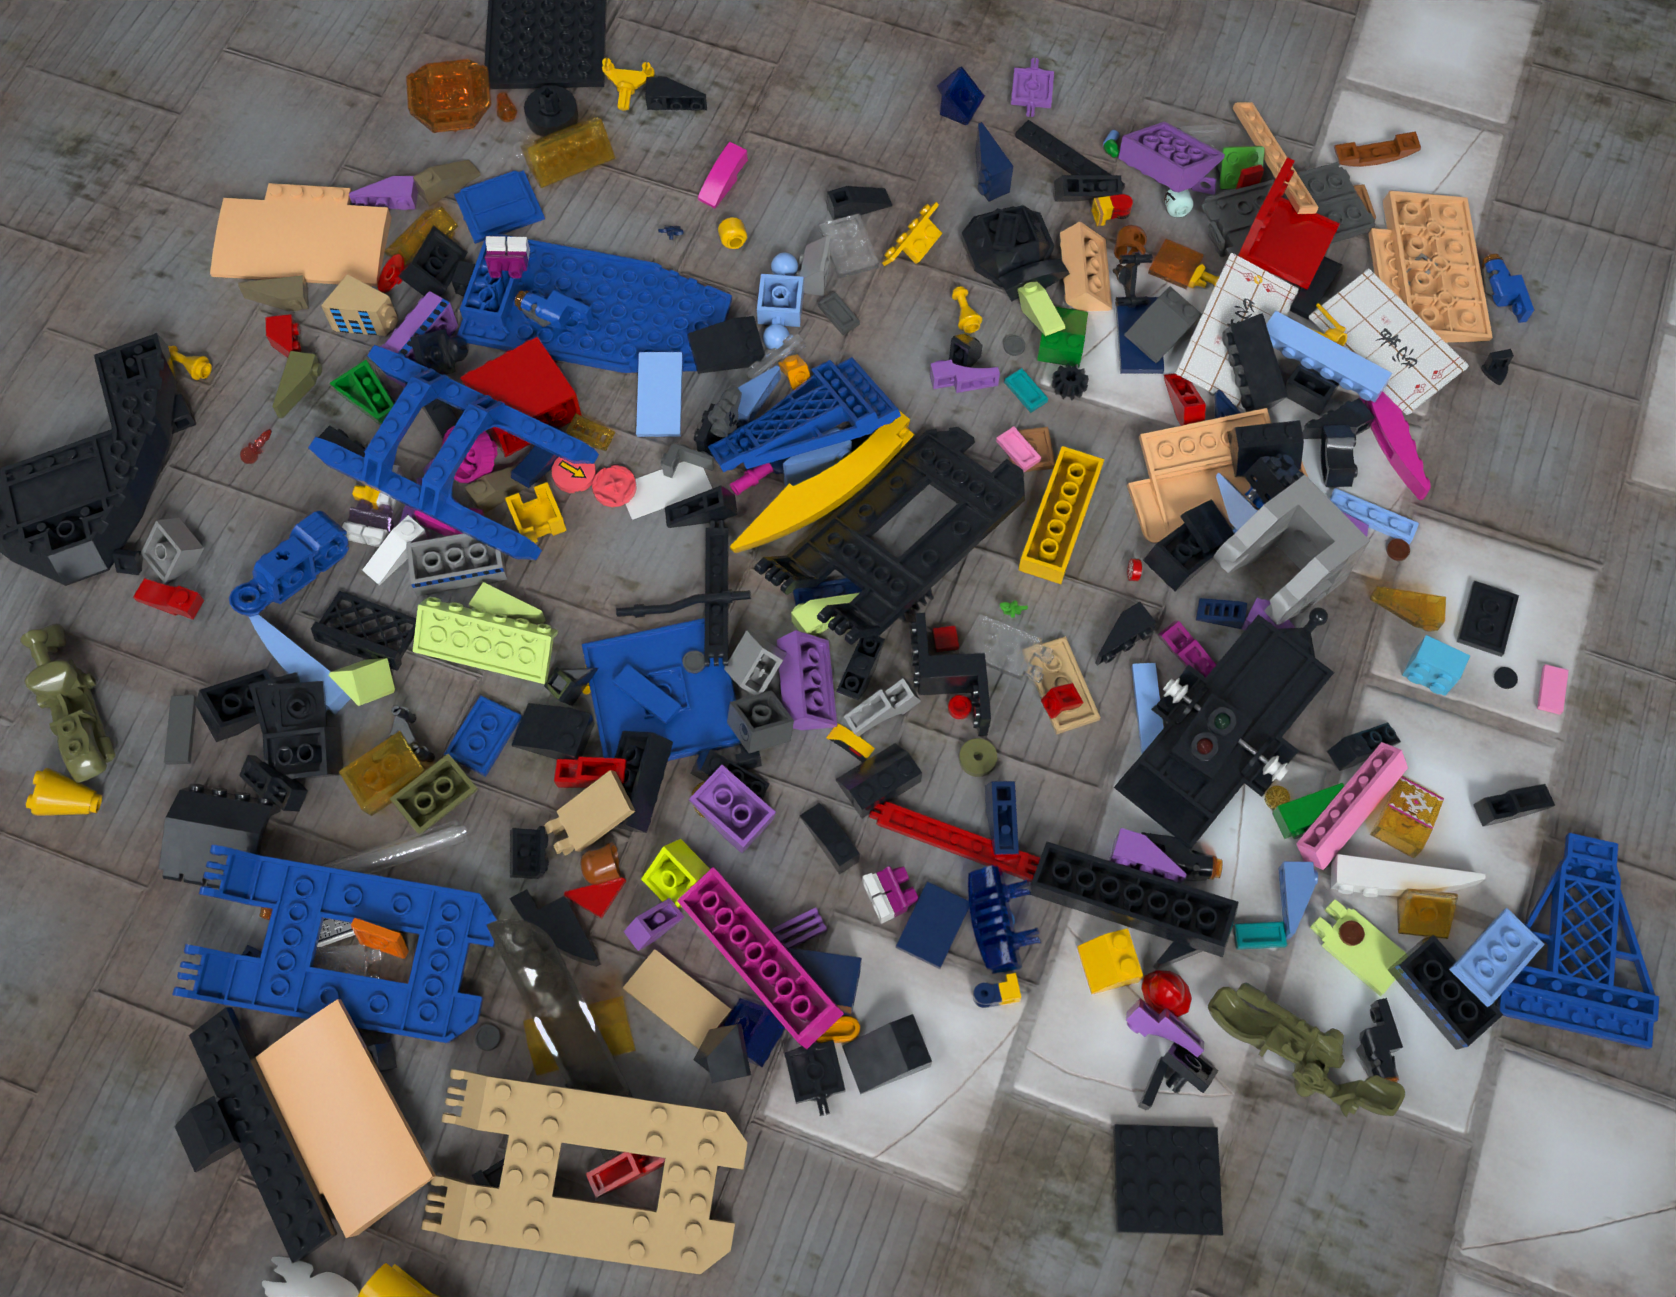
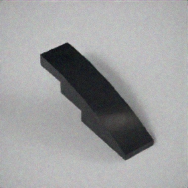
M1324 256L1309 288H1301L1289 311L1308 320L1314 309H1316V304L1326 294L1342 264Z

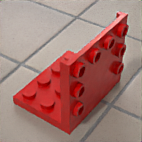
M1287 157L1250 228L1237 258L1308 289L1340 223L1318 213L1297 214L1290 201L1282 198L1288 186L1285 181L1289 183L1295 172L1291 169L1295 160Z

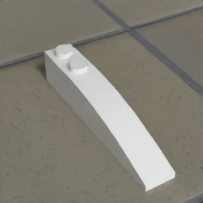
M1337 854L1331 862V889H1336L1342 894L1363 893L1365 897L1438 894L1476 886L1486 879L1483 873Z

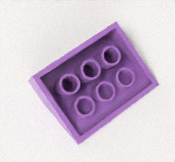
M1162 122L1124 135L1118 159L1126 162L1128 166L1140 170L1142 174L1154 178L1156 182L1168 186L1172 191L1179 193L1196 185L1224 159L1225 154L1176 127Z

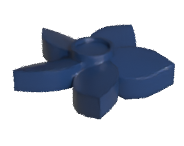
M665 225L664 229H658L659 233H667L670 240H673V235H683L681 226Z

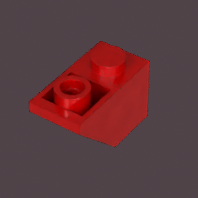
M292 314L265 317L266 337L274 349L287 358L290 351L301 352V345L298 340V335L301 334L300 325L294 321Z

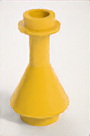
M960 286L955 288L952 294V298L958 300L961 308L958 328L964 330L965 333H974L979 330L982 317L968 305L966 300L968 290Z
M168 346L172 361L175 360L183 364L194 380L205 379L209 376L212 365L206 356H185L178 352L176 346Z

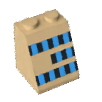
M348 274L321 305L332 330L336 332L387 336L399 321L388 295Z

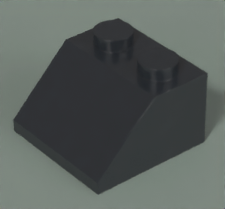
M212 1096L189 1109L174 1126L194 1172L202 1170L240 1148L239 1145L241 1143L234 1133V1128L227 1113L224 1111L221 1099L216 1096Z

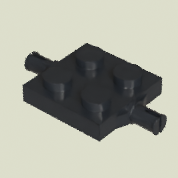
M834 1040L824 1043L814 1042L808 1049L801 1046L796 1050L784 1052L796 1104L817 1101L819 1116H824L822 1106H824L825 1114L829 1115L827 1099L832 1095L846 1092Z

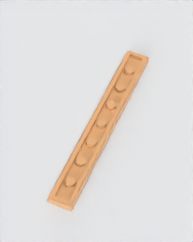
M1253 102L1235 103L1233 106L1234 112L1255 146H1263L1265 148L1264 160L1276 178L1287 156ZM1295 171L1290 182L1285 181L1288 186L1284 193L1297 214H1316L1319 207Z

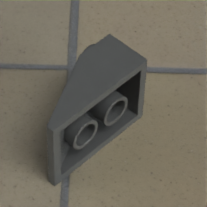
M1169 286L1124 336L1157 363L1189 331L1202 314Z

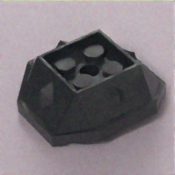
M1024 205L1004 209L997 208L995 211L974 216L961 233L962 242L974 271L992 280L1000 288L1003 286L998 278L1020 267L1049 260L1054 250V243L1041 213L1032 211ZM1000 212L1021 215L1014 253L993 249Z

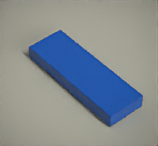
M627 665L613 680L615 686L666 725L682 708L677 701L630 665Z

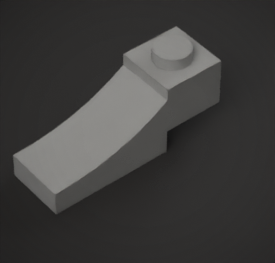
M903 678L885 692L882 689L877 691L847 713L844 718L853 733L859 737L877 724L898 714H905L920 703L921 700L912 685Z

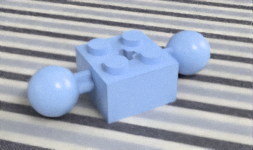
M786 252L779 253L773 258L771 269L774 275L761 274L757 320L758 324L770 325L764 331L763 342L769 350L774 352L782 351L789 345L790 333L785 326L800 327L804 277L795 276L798 270V262L792 254Z

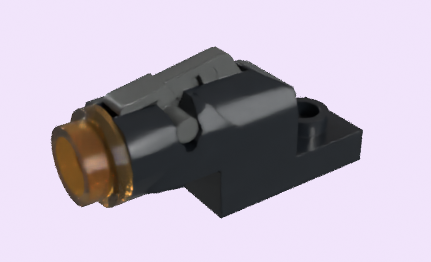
M1141 833L1186 873L1183 881H1206L1207 879L1214 880V878L1221 877L1223 861L1218 859L1217 856L1195 850L1190 852V849L1176 837Z
M1383 998L1376 1000L1370 1005V1016L1373 1023H1376L1377 1026L1365 1029L1360 1033L1359 1039L1361 1044L1356 1049V1052L1369 1077L1378 1075L1386 1080L1398 1083L1400 1079L1396 1070L1395 1056H1392L1391 1053L1402 1049L1403 1045L1388 1000Z

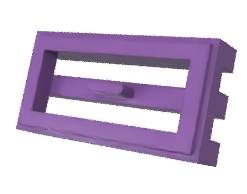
M816 907L772 928V932L787 948H793L827 931ZM813 916L815 917V919L799 927H796L782 935L779 934L780 932L785 931ZM816 924L819 925L818 928L784 944L783 940Z

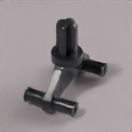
M1133 252L1131 255H1120V264L1113 268V273L1116 274L1118 282L1123 285L1126 297H1116L1115 305L1117 307L1128 306V308H1135L1136 305H1148V302H1146L1148 297H1136L1135 288L1137 267L1140 263H1152V260H1150L1153 259L1152 254Z
M398 705L392 707L391 712L395 715L390 736L386 738V743L371 751L370 757L373 762L379 764L393 754L396 756L400 754L419 761L433 762L435 759L434 753L430 752L429 748L419 745L409 724L416 721V715L412 714V711L406 707Z

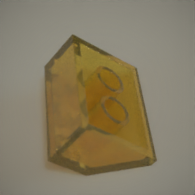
M442 206L425 210L384 252L390 257L396 254L402 255L405 266L433 226L451 239L455 235L454 230L458 225Z

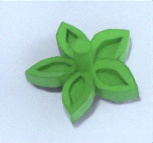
M1016 600L1012 603H1000V608L1004 611V614L1010 615L1011 618H1015V614L1021 615V611L1028 609V606H1018Z

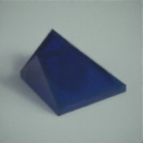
M962 66L937 85L942 95L940 115L960 124L968 125L985 97L982 91Z

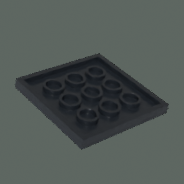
M1115 1124L1113 1130L1116 1233L1223 1236L1218 1127Z

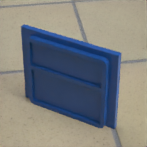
M524 170L503 174L463 188L459 193L454 194L463 215V220L466 222L475 244L486 240V236H493V233L504 234L545 220V216Z

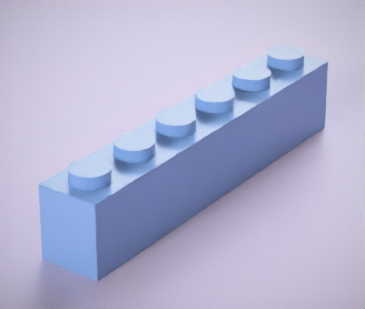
M1278 311L1274 312L1266 324L1273 348L1279 350L1285 357L1301 362L1305 368L1314 369L1322 377L1338 382L1342 388L1358 393L1364 400H1371L1375 403L1390 380L1392 373Z

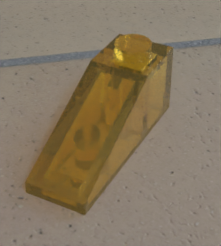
M1379 586L1375 588L1370 596L1371 601L1410 625L1422 628L1424 631H1438L1445 622L1446 597Z

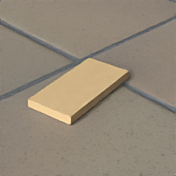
M1066 636L1022 651L1041 699L1051 688L1073 683L1084 702L1078 708L1062 711L1056 718L1051 719L1049 717L1056 735L1100 720L1101 717Z
M655 949L623 987V990L698 1050L708 1031L719 1028L732 1012V1009Z

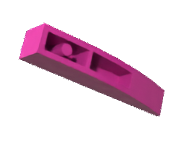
M1383 391L1375 403L1360 397L1375 417L1370 427L1381 450L1407 487L1419 500H1423L1429 492L1431 484L1429 478L1425 476L1423 461L1418 457L1416 442L1411 438L1409 424L1404 419L1402 410Z

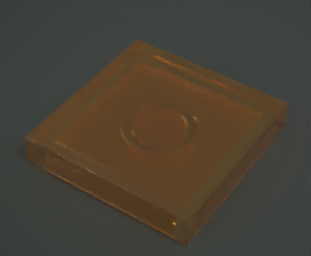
M1165 239L1149 268L1148 274L1187 290L1189 282L1196 268L1200 265L1204 254Z

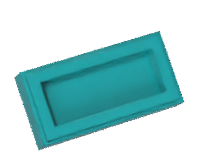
M1022 368L1005 378L1004 383L1030 413L1048 402V397Z
M1284 921L1237 923L1233 925L1236 950L1285 948L1287 946Z

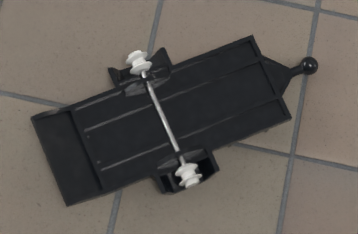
M1320 607L1314 608L1309 614L1308 623L1303 628L1277 629L1258 614L1207 677H1204L1188 665L1176 681L1171 679L1163 689L1166 691L1165 695L1151 709L1164 719L1167 725L1114 788L1190 850L1244 783L1262 797L1275 779L1280 781L1288 772L1286 766L1299 752L1297 748L1282 738L1283 735L1335 673L1315 658L1311 636L1312 631L1317 626L1324 625L1327 622V611ZM1211 693H1213L1253 721L1210 783H1207L1170 758L1169 754Z

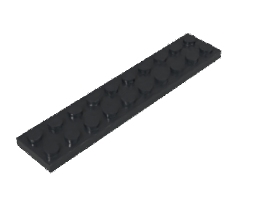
M225 1007L192 1032L189 1037L215 1095L221 1099L224 1111L227 1113L234 1128V1133L241 1143L239 1145L240 1150L292 1263H295L299 1260L301 1261L336 1236L337 1231L232 1007Z

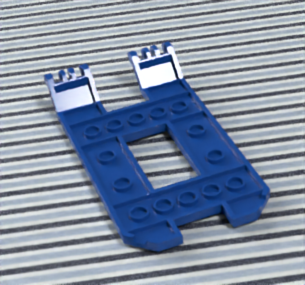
M211 845V854L228 857L226 865L213 861L207 862V868L224 872L223 875L204 872V879L220 880L221 884L219 890L202 886L200 887L199 895L272 909L261 957L244 956L185 944V954L202 955L200 965L182 961L180 967L197 970L198 973L197 975L178 972V979L194 980V988L192 991L176 986L172 995L309 1019L337 999H341L356 1028L442 1043H450L479 1022L484 997L459 993L470 944L495 948L500 925L480 893L260 856L229 847ZM324 918L352 923L354 918L390 930L418 934L419 939L408 984L312 967Z

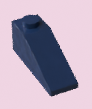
M991 781L985 785V803L994 855L1019 854L1015 781Z

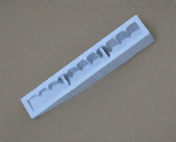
M259 614L249 617L266 648L287 674L298 672L301 683L324 681L326 712L329 710L336 715L351 698L328 676L330 671Z

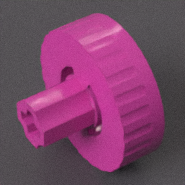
M455 426L451 427L445 433L442 441V446ZM486 431L477 437L455 473L454 479L456 481L471 483L492 472L494 459L498 455V446L494 441H491Z

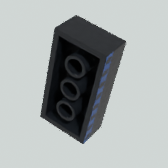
M1431 935L1418 942L1394 963L1388 971L1456 1050L1469 1047L1503 1014L1494 1003L1487 1007L1449 970L1456 962L1455 958L1435 935Z

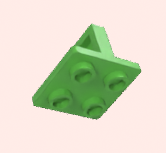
M1263 146L1223 147L1222 153L1225 154V157L1216 165L1220 170L1219 187L1221 189H1236L1242 169L1256 165H1262L1263 167L1265 148Z

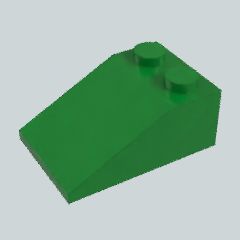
M1055 307L1065 324V329L1047 336L1043 333L1041 334L1037 361L1065 366L1069 363L1072 367L1078 364L1079 368L1085 342L1088 312Z

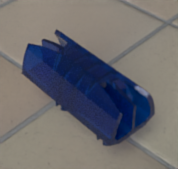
M993 865L968 873V897L971 922L981 957L986 968L990 969L992 974L1020 970L1022 968L1019 953L1020 947L1041 943V939L1039 937H1032L1040 934L1038 927L1021 932H1016L1014 929L1009 902L1013 898L1031 895L1029 889H1023L1030 886L1029 881L1025 880L1007 885L1004 880L1003 871L998 866Z

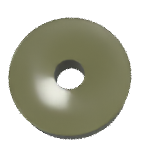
M975 738L967 741L962 746L959 754V763L967 774L974 777H983L991 773L996 766L997 751L989 741ZM980 755L982 757V760L978 761L974 758V756Z

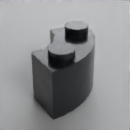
M1323 425L1320 456L1325 487H1352L1353 480L1357 477L1358 468L1354 463L1353 456L1356 435L1352 433L1349 425Z

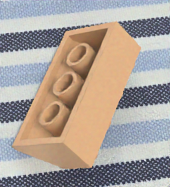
M1078 222L1060 232L1062 261L1070 273L1063 278L1065 301L1069 306L1080 311H1109L1112 309L1106 239L1082 222Z

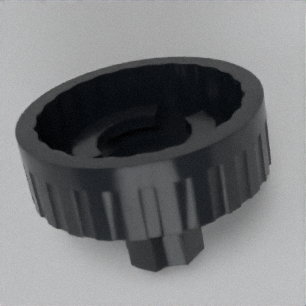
M550 85L538 88L530 93L524 103L527 124L535 134L541 137L557 138L564 136L573 130L578 122L579 115L576 100L573 94L563 87Z

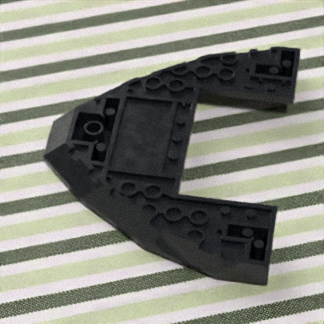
M158 333L94 355L112 427L111 430L0 468V553L12 562L64 586L107 572L114 564V551L116 549H123L144 515L171 446L178 381L168 345Z

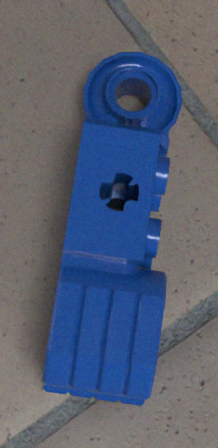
M324 511L313 512L295 525L288 540L282 541L278 547L262 555L256 561L252 571L253 579L248 583L235 587L229 596L231 607L241 615L252 617L258 615L272 602L282 604L315 580L316 575L320 572L326 571L344 558L349 550L348 539L344 536L347 534V531Z

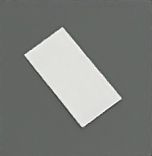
M681 462L678 464L672 478L664 476L663 469L637 478L636 493L626 503V506L633 520L708 491L712 487L704 468L687 462Z

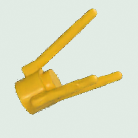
M1317 303L1316 307L1335 328H1329L1325 334L1314 329L1311 330L1344 346L1347 341V334L1344 333L1346 328L1341 326L1325 308Z

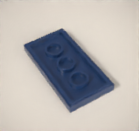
M1148 297V301H1146L1148 305H1136L1135 308L1116 306L1120 374L1164 373V357L1155 363L1124 336L1158 297Z

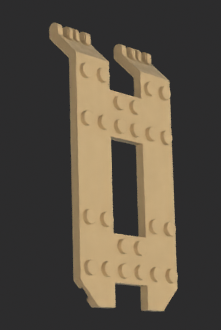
M451 1069V1079H465L468 1081L466 1089H460V1087L449 1086L447 1089V1093L465 1096L464 1100L446 1098L445 1103L446 1105H458L463 1108L461 1116L444 1112L441 1122L480 1131L507 1134L509 1138L500 1187L473 1184L442 1175H436V1177L430 1180L431 1185H443L448 1188L446 1195L435 1192L428 1193L427 1200L443 1202L445 1205L426 1204V1212H438L443 1215L441 1222L424 1219L421 1227L422 1230L434 1231L460 1240L694 1274H702L731 1251L735 1222L709 1218L717 1166L744 1169L747 1141L726 1111L512 1080L471 1071ZM562 1143L666 1158L657 1211L553 1196Z

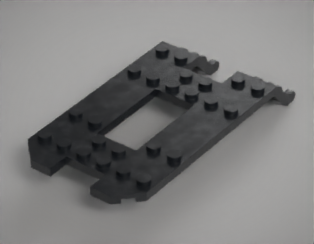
M950 427L949 431L937 432V429L927 430L788 555L763 557L755 565L754 570L760 575L766 572L765 579L774 586H779L786 580L780 587V590L786 595H789L795 589L816 587L834 570H837L863 591L850 603L826 605L818 613L817 619L822 623H826L831 617H834L828 623V628L832 631L835 630V633L839 636L843 635L848 629H851L845 635V641L850 645L854 644L859 638L880 636L1025 501L1023 469L1006 459L991 473L963 454L975 443L972 435L959 427ZM929 484L957 503L899 558H896L870 539Z

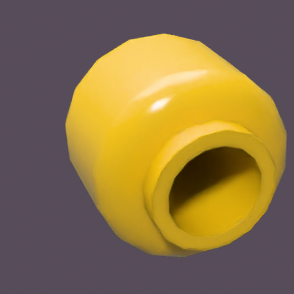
M730 217L719 224L718 234L721 243L726 248L738 249L746 242L747 232L744 223L740 219Z

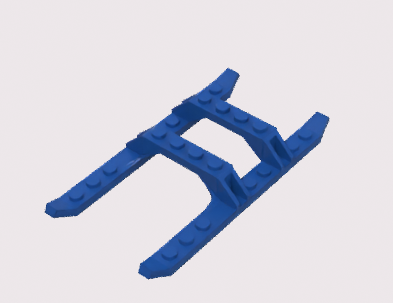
M374 345L367 357L386 375L407 385L364 451L365 457L318 437L312 440L308 449L328 467L515 559L537 560L542 550L530 539L464 507L453 498L452 488L455 473L477 437L493 427L504 430L573 464H594L599 456L597 451L585 442L517 411L501 401L498 402L489 395L479 393L450 379L446 375L437 373L432 368L429 369L395 352ZM439 399L464 412L422 478L421 486L392 472L398 445L421 408L431 401Z

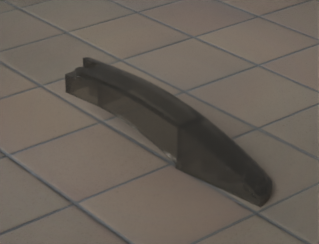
M502 919L487 924L486 926L568 1087L634 1098L551 937L535 924L519 919ZM599 1148L605 1160L621 1152Z

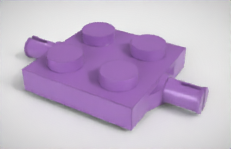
M1035 58L1031 59L1029 68H1014L1011 105L1027 106V117L1030 116V111L1031 117L1035 115V107L1051 108L1054 71L1038 68V58H1036L1035 64Z

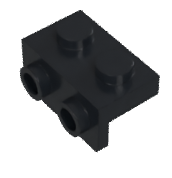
M539 826L536 830L512 828L510 830V878L539 879L548 870L549 860L548 857H545V848L548 846L549 838L548 834H545V826Z

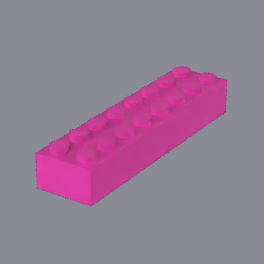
M714 867L677 900L794 1039L804 1048L808 1049L844 1015L836 1003Z

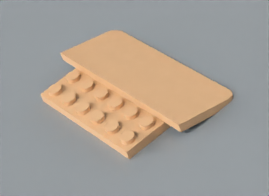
M1267 408L1140 434L1139 440L1150 479L1128 483L1127 488L1143 535L1148 541L1153 543L1161 541L1184 524L1180 517L1183 513L1211 499L1229 526H1233L1229 521L1216 475L1218 473L1224 475L1243 495L1251 488L1250 483L1245 477H1235L1228 434L1235 427L1271 423ZM1302 462V463H1301V470H1299V471L1302 472L1303 474H1305V475L1308 477V475H1307V473H1306V470H1305V467H1304L1303 462ZM1250 502L1257 510H1259L1258 507H1256L1252 502Z

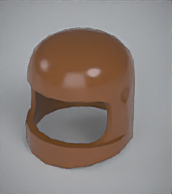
M1127 225L1121 228L1116 238L1115 257L1119 260L1121 259L1119 258L1120 255H1131L1133 252L1138 251L1141 254H1145L1144 245L1147 241L1145 231L1136 225ZM1127 246L1132 247L1131 250L1128 252V254H1127Z
M607 843L605 847L598 850H589L581 857V871L585 880L589 883L597 885L621 878L618 851L615 843Z

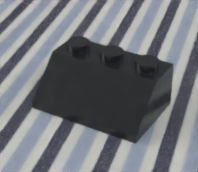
M1300 420L1235 427L1228 434L1235 477H1244V474L1260 457L1269 456L1271 458L1282 453L1289 455L1294 460L1298 470H1301L1304 439Z
M894 743L837 778L836 782L860 817L864 818L870 814V811H875L874 807L876 805H883L885 801L893 800L920 783L922 771L910 754Z

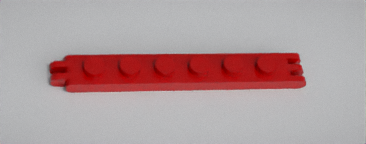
M885 801L883 805L878 804L874 807V810L880 813L870 811L869 814L870 818L877 820L876 824L880 827L1032 882L1034 875L1028 872L1035 874L1037 866L1031 864L1038 865L1040 861L1039 857L1020 850L1019 854L994 855L990 839Z

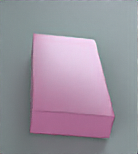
M1014 426L996 438V442L1015 464L1023 469V472L1041 461V456Z
M1546 664L1542 667L1537 709L1559 715L1563 713L1569 670Z

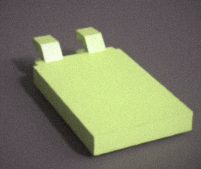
M1334 899L1325 909L1337 921L1334 926L1331 927L1328 922L1319 917L1309 928L1322 938L1324 943L1321 946L1374 992L1382 996L1395 981V978L1388 969L1404 956L1406 952L1355 909L1351 910L1348 908L1346 910L1341 903ZM1346 921H1356L1363 927L1365 936L1360 944L1349 946L1342 942L1339 937V928Z

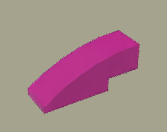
M732 142L727 144L703 184L698 195L699 201L714 209L718 206L735 184L737 174L748 161L746 149Z

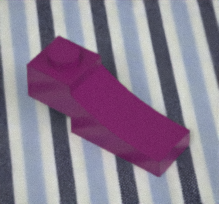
M1173 621L1158 634L1160 639L1185 667L1190 665L1204 677H1207L1216 666L1215 662L1198 641L1193 639L1180 621Z

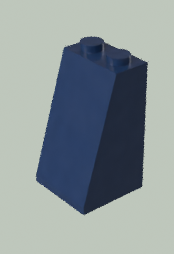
M787 948L843 1011L844 1015L842 1016H852L862 958Z

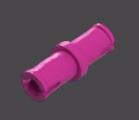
M770 463L756 466L752 470L748 469L742 477L732 482L730 487L738 496L749 487L756 486L759 480L773 472V468Z

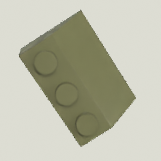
M448 753L392 796L390 800L413 829L421 835L474 794L478 788Z

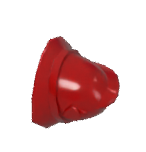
M1155 970L1144 975L1142 983L1145 1002L1154 1011L1160 1014L1167 1008L1177 1018L1189 1012L1192 1000L1190 989L1179 975L1163 970Z

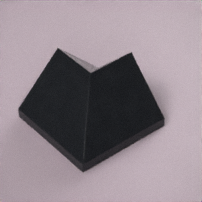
M741 1024L710 1029L693 1059L710 1073L712 1083L751 1075Z

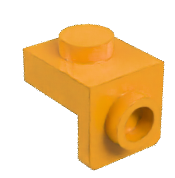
M798 354L790 355L783 361L778 362L780 370L788 377L793 390L811 377L806 362Z

